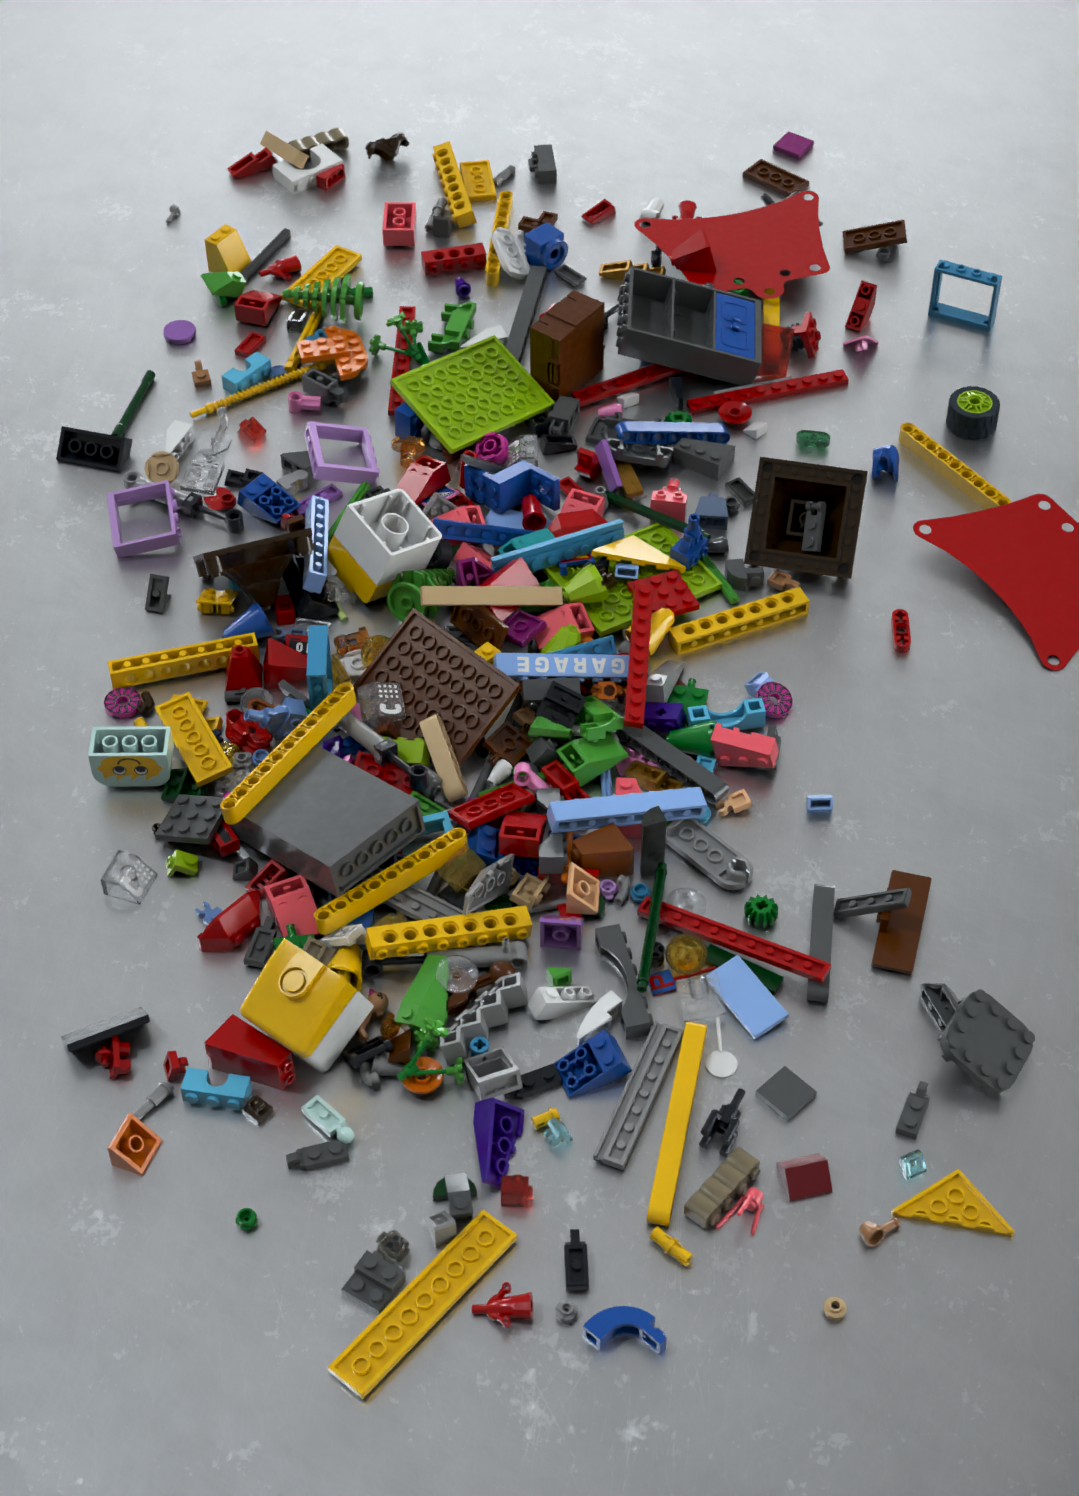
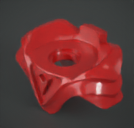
M234 708L226 713L227 726L225 735L230 739L231 747L237 751L243 749L252 755L256 750H267L270 747L273 735L267 728H261L259 722L245 721L244 713ZM250 729H253L256 732L251 734Z

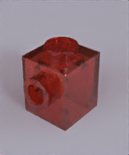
M519 1174L513 1176L502 1175L501 1206L528 1208V1199H533V1185H529V1176Z

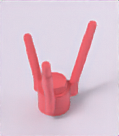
M750 1187L745 1195H742L739 1201L720 1219L715 1228L718 1229L740 1207L737 1212L738 1216L745 1209L748 1211L756 1210L750 1234L754 1235L760 1213L764 1207L761 1203L764 1199L763 1193L757 1188Z

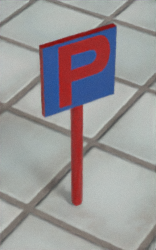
M712 966L674 978L670 969L650 974L649 986L653 996L677 990L675 981L717 969V967Z

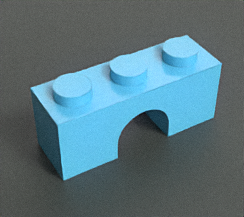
M256 351L245 359V371L232 368L221 376L223 389L231 394H237L238 391L241 393L242 390L246 391V388L249 389L270 374L271 359Z
M187 1067L181 1085L183 1101L191 1104H207L212 1107H228L232 1110H242L248 1104L247 1102L252 1091L249 1076L229 1074L227 1081L223 1085L211 1086L208 1070Z

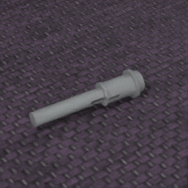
M167 1080L160 1082L159 1087L146 1098L147 1102L133 1115L141 1120L152 1107L156 1108L168 1095L171 1096L173 1094L174 1087Z

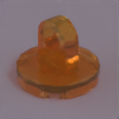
M398 436L391 441V448L401 453V466L409 468L410 464L414 462L415 454L425 450V443L417 437L406 436V439H401L402 437Z

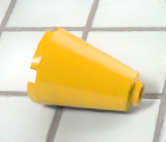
M661 608L651 614L649 657L654 654L675 621L674 613L668 608ZM631 626L624 631L628 641H630Z
M357 944L349 947L346 945L341 946L326 967L343 977L360 991L362 986L361 949Z

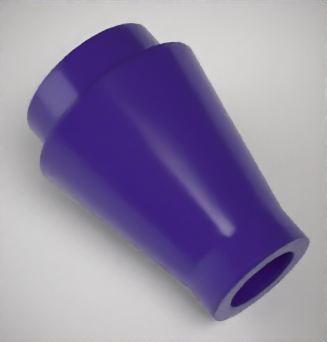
M461 277L455 279L456 294L460 297H467L471 292V286Z

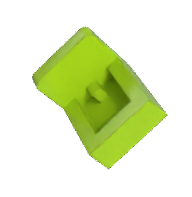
M176 849L173 855L167 858V875L172 876L175 871L195 876L198 871V856Z

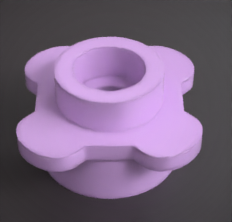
M610 879L603 880L600 883L599 894L607 900H612L614 894L620 891V887Z

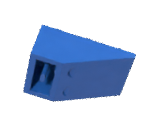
M264 473L239 490L237 504L249 514L275 524L281 521V515L285 513L290 514L301 506V503Z
M482 824L471 831L468 835L467 866L481 871L507 856L499 854L500 829ZM514 856L513 868L518 873H530L531 857Z
M605 1029L554 1063L569 1098L615 1083L632 1071L616 1039Z

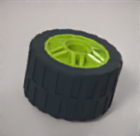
M967 386L955 390L949 398L946 417L948 429L953 434L964 439L975 440L988 437L996 430L1000 401L993 392L983 387Z

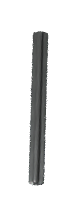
M284 228L240 272L245 280L291 235L289 229Z

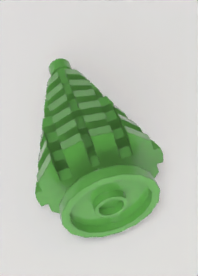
M350 274L344 275L342 288L341 277H334L332 293L330 279L324 280L322 293H320V281L314 283L313 292H311L310 283L305 284L304 291H301V286H295L294 290H283V298H293L294 303L298 305L300 300H303V307L307 309L309 308L310 301H312V310L318 313L321 302L322 315L328 317L330 308L331 319L334 321L338 319L340 308V323L345 326L348 320L350 305L354 306V318L359 321L362 319L365 285L364 282H358L355 295H351Z
M452 568L403 571L402 577L401 573H398L391 583L392 587L389 589L387 596L388 606L394 617L403 622L414 608L425 617H430V620L433 619L441 606H421L420 587L450 586L455 575Z

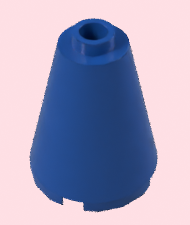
M256 602L222 631L224 635L221 638L255 632L256 640L273 635L274 631L271 624L268 623L262 608Z

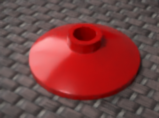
M729 401L719 407L718 415L724 422L742 424L751 418L752 410L744 402Z

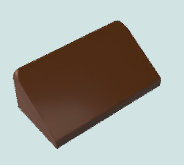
M412 1029L391 1039L394 1050L389 1052V1063L410 1062Z

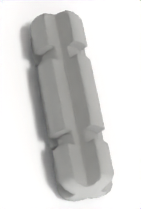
M509 165L493 178L494 184L499 186L516 172V168Z

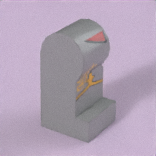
M296 470L276 480L277 484L292 497L299 490L309 487L308 472L305 470Z

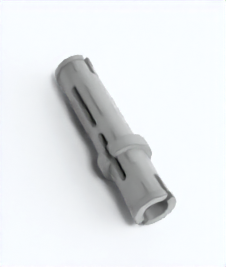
M440 197L437 204L433 206L432 214L424 227L426 232H433V215L442 216L444 214V208L447 205L445 198Z

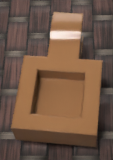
M201 360L194 361L196 371L192 372V378L195 388L211 385L208 369L203 370Z
M776 570L767 579V585L780 591L794 589L800 585L799 582L792 580L791 575Z

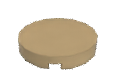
M156 452L145 463V473L151 481L160 482L168 480L171 484L179 475V463L168 452Z

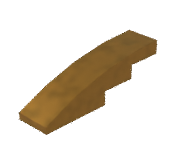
M631 260L601 264L599 276L623 281L625 273L629 272L631 266L662 275L666 273L665 266L649 268L648 263L633 265Z
M614 460L622 482L620 489H623L626 498L643 495L644 490L631 464L625 461Z
M634 760L624 771L627 777L636 778L638 784L648 791L685 788L683 782L669 778L667 771Z

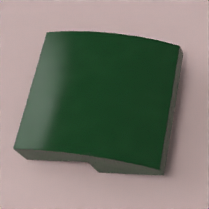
M188 768L171 769L170 778L166 782L161 799L168 803H174L179 794L205 796L209 783L198 787Z

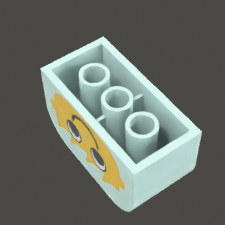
M171 726L93 727L88 758L94 779L103 785L112 787L159 786L166 783L170 778L174 749Z

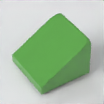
M547 967L546 979L551 987L566 986L572 983V970L570 968Z

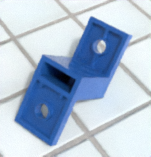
M525 460L494 475L468 464L464 465L465 495L499 514L521 504L522 499L529 494L535 495L542 505L554 511L560 509V478Z

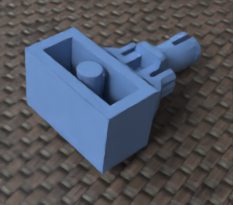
M287 697L280 706L274 708L267 707L261 711L247 708L244 712L245 721L259 722V726L267 728L270 733L274 734L275 740L283 741L308 716L303 700Z

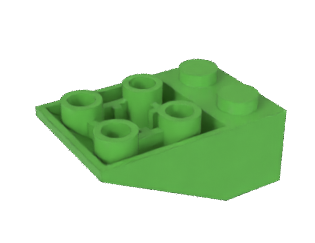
M610 732L605 733V739H598L597 742H588L585 738L572 740L556 750L562 764L579 781L580 787L629 756Z

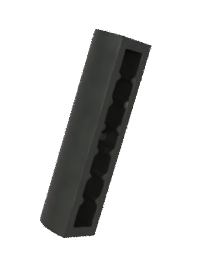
M659 806L646 811L642 818L641 878L656 874L655 870L658 867V863L664 862L666 818Z

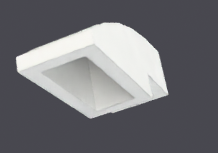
M612 990L601 997L585 1016L576 1036V1048L603 1029L606 1031L611 1030L612 1019L621 1014L622 1000Z

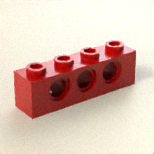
M483 243L421 252V262L425 276L486 267L487 262Z

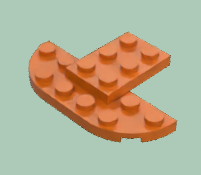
M329 326L324 328L327 338L321 337L316 340L296 342L302 364L334 360L340 381L358 376L359 372L362 369L365 371L368 366L367 353L360 336L355 331L338 328L337 326Z

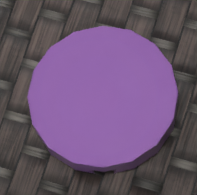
M175 320L164 327L163 334L165 340L171 341L172 344H185L196 336V328L190 321Z

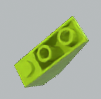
M397 737V740H393L397 743L398 757L409 766L421 764L429 768L430 753L425 739L414 738L413 741Z

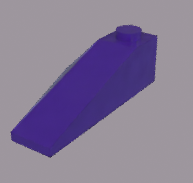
M493 1097L475 1102L473 1126L482 1183L499 1189L502 1187L509 1169L508 1162L510 1156L515 1153L516 1140L518 1137H521L523 1132L525 1110Z

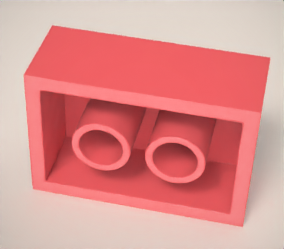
M385 202L382 229L383 246L415 245L416 202Z

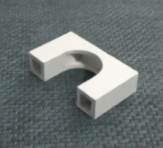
M320 144L310 149L311 162L317 167L309 170H300L293 167L286 160L272 165L273 175L291 193L296 194L317 185L316 175L339 164H343V160L324 144Z

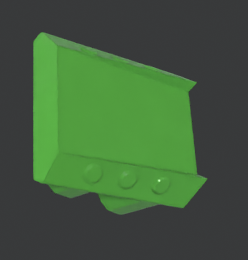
M541 716L536 717L528 732L533 742L539 736L552 738L558 743H568L575 739L571 729L553 723Z

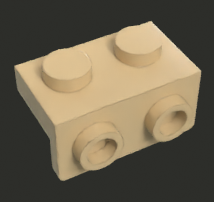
M526 873L511 894L509 900L519 906L526 905L527 909L531 911L534 905L539 906L543 899V894H547L551 886L548 883L551 876L547 874L542 881Z

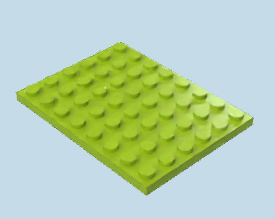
M495 335L392 378L390 381V385L450 454L481 441L485 438L483 435L487 433L501 432L553 408L554 405L553 399Z
M655 523L624 535V538L634 535L669 557L670 549L680 540L669 527L660 523ZM602 556L594 557L595 561L597 562ZM700 559L695 566H692L687 571L685 570L684 573H679L696 599L722 589V582ZM610 560L608 572H611L615 577L616 563L631 564L632 561L621 560V562ZM558 564L543 568V573L552 580L556 587H562L563 592V587L585 564L567 566L568 575H560ZM639 565L637 580L669 571L656 569L655 565ZM618 579L617 585L607 590L608 599L602 602L583 604L595 631L600 637L631 625L633 597L627 589V582L632 580Z

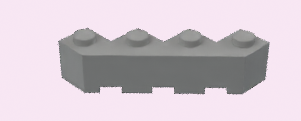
M520 972L497 979L494 982V988L482 993L475 1000L476 1004L470 1010L465 1009L455 1019L456 1023L448 1029V1035L445 1038L440 1036V1048L447 1065L455 1064V1060L458 1057H463V1060L468 1058V1046H470L473 1038L481 1036L488 1040L489 1027L508 1023V1009L528 1004L527 989Z

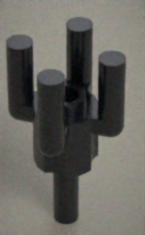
M738 1088L730 1104L722 1105L719 1111L717 1109L711 1111L700 1131L703 1135L699 1143L700 1147L706 1149L714 1133L718 1132L723 1135L721 1138L723 1146L719 1154L727 1157L738 1136L736 1129L740 1123L741 1112L737 1108L746 1093L745 1090Z

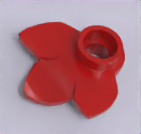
M217 487L216 495L203 497L208 508L216 511L224 508L230 509L237 504V500L231 494V491L223 487Z

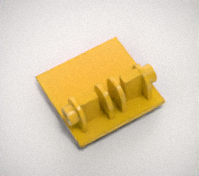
M207 588L201 592L196 600V603H200L197 604V611L201 613H214L216 604L217 614L220 613V605L221 614L234 613V605L232 604L239 592H233L232 589L216 591L213 588Z

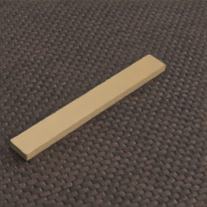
M420 587L421 606L563 605L562 587Z

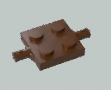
M506 720L482 745L493 754L487 760L488 764L493 766L501 759L508 761L512 767L518 764L527 755L526 749L533 743L526 735L530 725L525 723L519 729Z

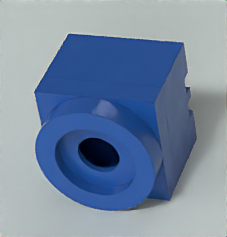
M548 222L524 234V243L526 244L524 246L526 250L524 253L530 265L543 266L553 270L558 268L566 259L568 245L564 241V233Z

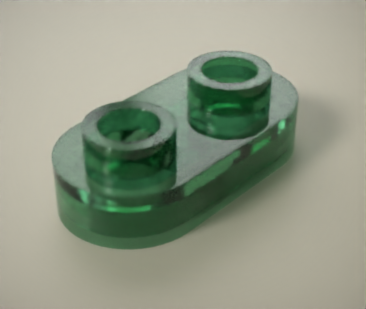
M800 430L796 434V442L803 447L825 448L830 444V435L826 432Z

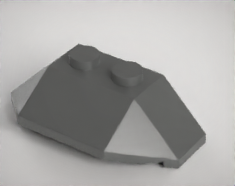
M922 983L919 997L940 1032H942L958 1008L960 999L944 983Z

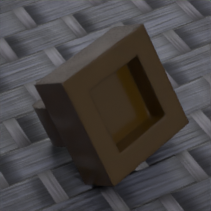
M605 567L598 570L603 579L601 581L602 585H605L607 590L617 585L618 579L611 572L606 571Z
M257 1095L253 1096L242 1109V1114L257 1125L261 1124L273 1112V1107Z

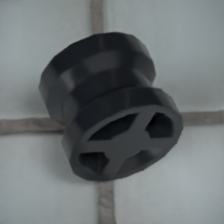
M656 941L651 964L652 968L663 965L665 959V948Z

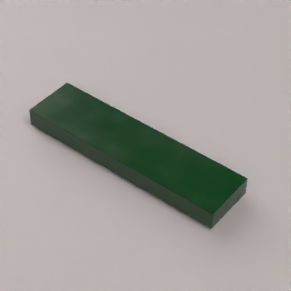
M709 944L701 956L700 962L707 966H716L718 968L736 955ZM741 958L774 996L783 983L784 977Z

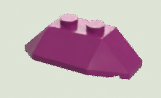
M475 557L456 561L457 586H478L494 574L492 569Z

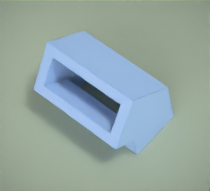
M616 563L615 577L623 580H637L639 565Z
M758 672L744 686L748 694L755 698L756 692L761 685L773 682V679L768 676L767 672Z
M832 795L807 796V813L832 812Z

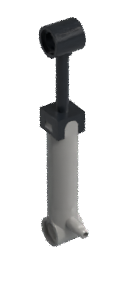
M128 471L123 475L125 489L156 483L141 477L137 471ZM175 490L176 496L173 497V500L176 499L178 509L183 511L184 516L195 519L201 512L223 520L226 523L227 531L237 534L243 531L244 522L240 510L231 509L224 514L203 506L201 495L193 492L188 495ZM167 496L152 499L168 505Z
M348 712L331 729L343 730L374 755V761L382 767L392 762L408 774L411 790L422 792L428 789L429 776L427 766L416 764L410 767L398 757L396 742L390 738L384 739L352 713Z
M509 938L503 939L502 946L451 948L444 951L426 952L424 956L389 957L382 960H370L368 950L365 949L362 952V972L371 977L380 975L383 971V966L423 964L428 954L447 956L448 969L491 967L493 963L501 960L509 962L514 967V970L524 969L528 964L526 944L521 941L510 943Z

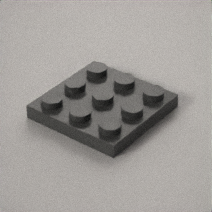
M179 794L154 834L156 840L209 845L224 820L220 803L225 798Z

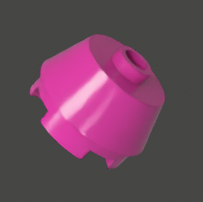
M496 432L483 435L485 438L476 444L478 458L497 465L504 464L509 457L507 439Z

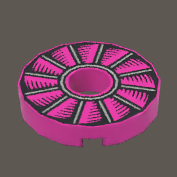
M767 682L761 685L756 692L755 698H762L766 716L781 718L792 707V695L780 683ZM770 697L776 698L778 703H773Z
M120 687L110 691L105 696L104 707L109 716H117L119 719H124L137 714V706H141L142 700L137 690L130 687ZM120 702H127L126 704H123V705H120V704H119Z

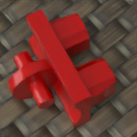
M119 1035L111 1037L112 1043L108 1046V1050L106 1046H102L101 1050L95 1054L96 1062L101 1063L102 1067H107L109 1063V1079H116L118 1074H129L131 1068L130 1059H120V1056L128 1057L130 1043L119 1041Z

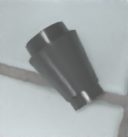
M720 536L708 542V553H725V551H729L727 537Z

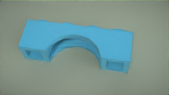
M762 698L743 700L737 708L725 713L713 712L706 705L687 707L686 723L687 727L716 720L717 723L722 724L723 728L731 730L734 727L740 730L765 727L766 710Z

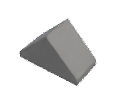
M446 1211L424 1218L436 1248L449 1244L457 1236L456 1222Z

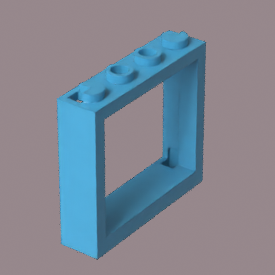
M940 259L934 269L928 316L990 332L995 323L1002 276ZM943 273L994 287L989 316L939 303Z
M328 625L309 626L306 676L311 712L333 691V671Z

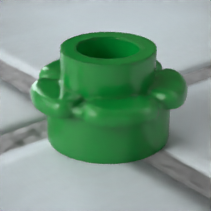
M250 1208L241 1209L235 1219L236 1225L240 1226L243 1230L254 1227L258 1222L257 1214Z

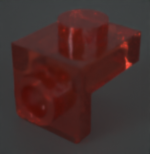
M251 417L249 420L244 419L239 424L240 429L237 433L240 435L244 432L254 443L267 430L254 417Z

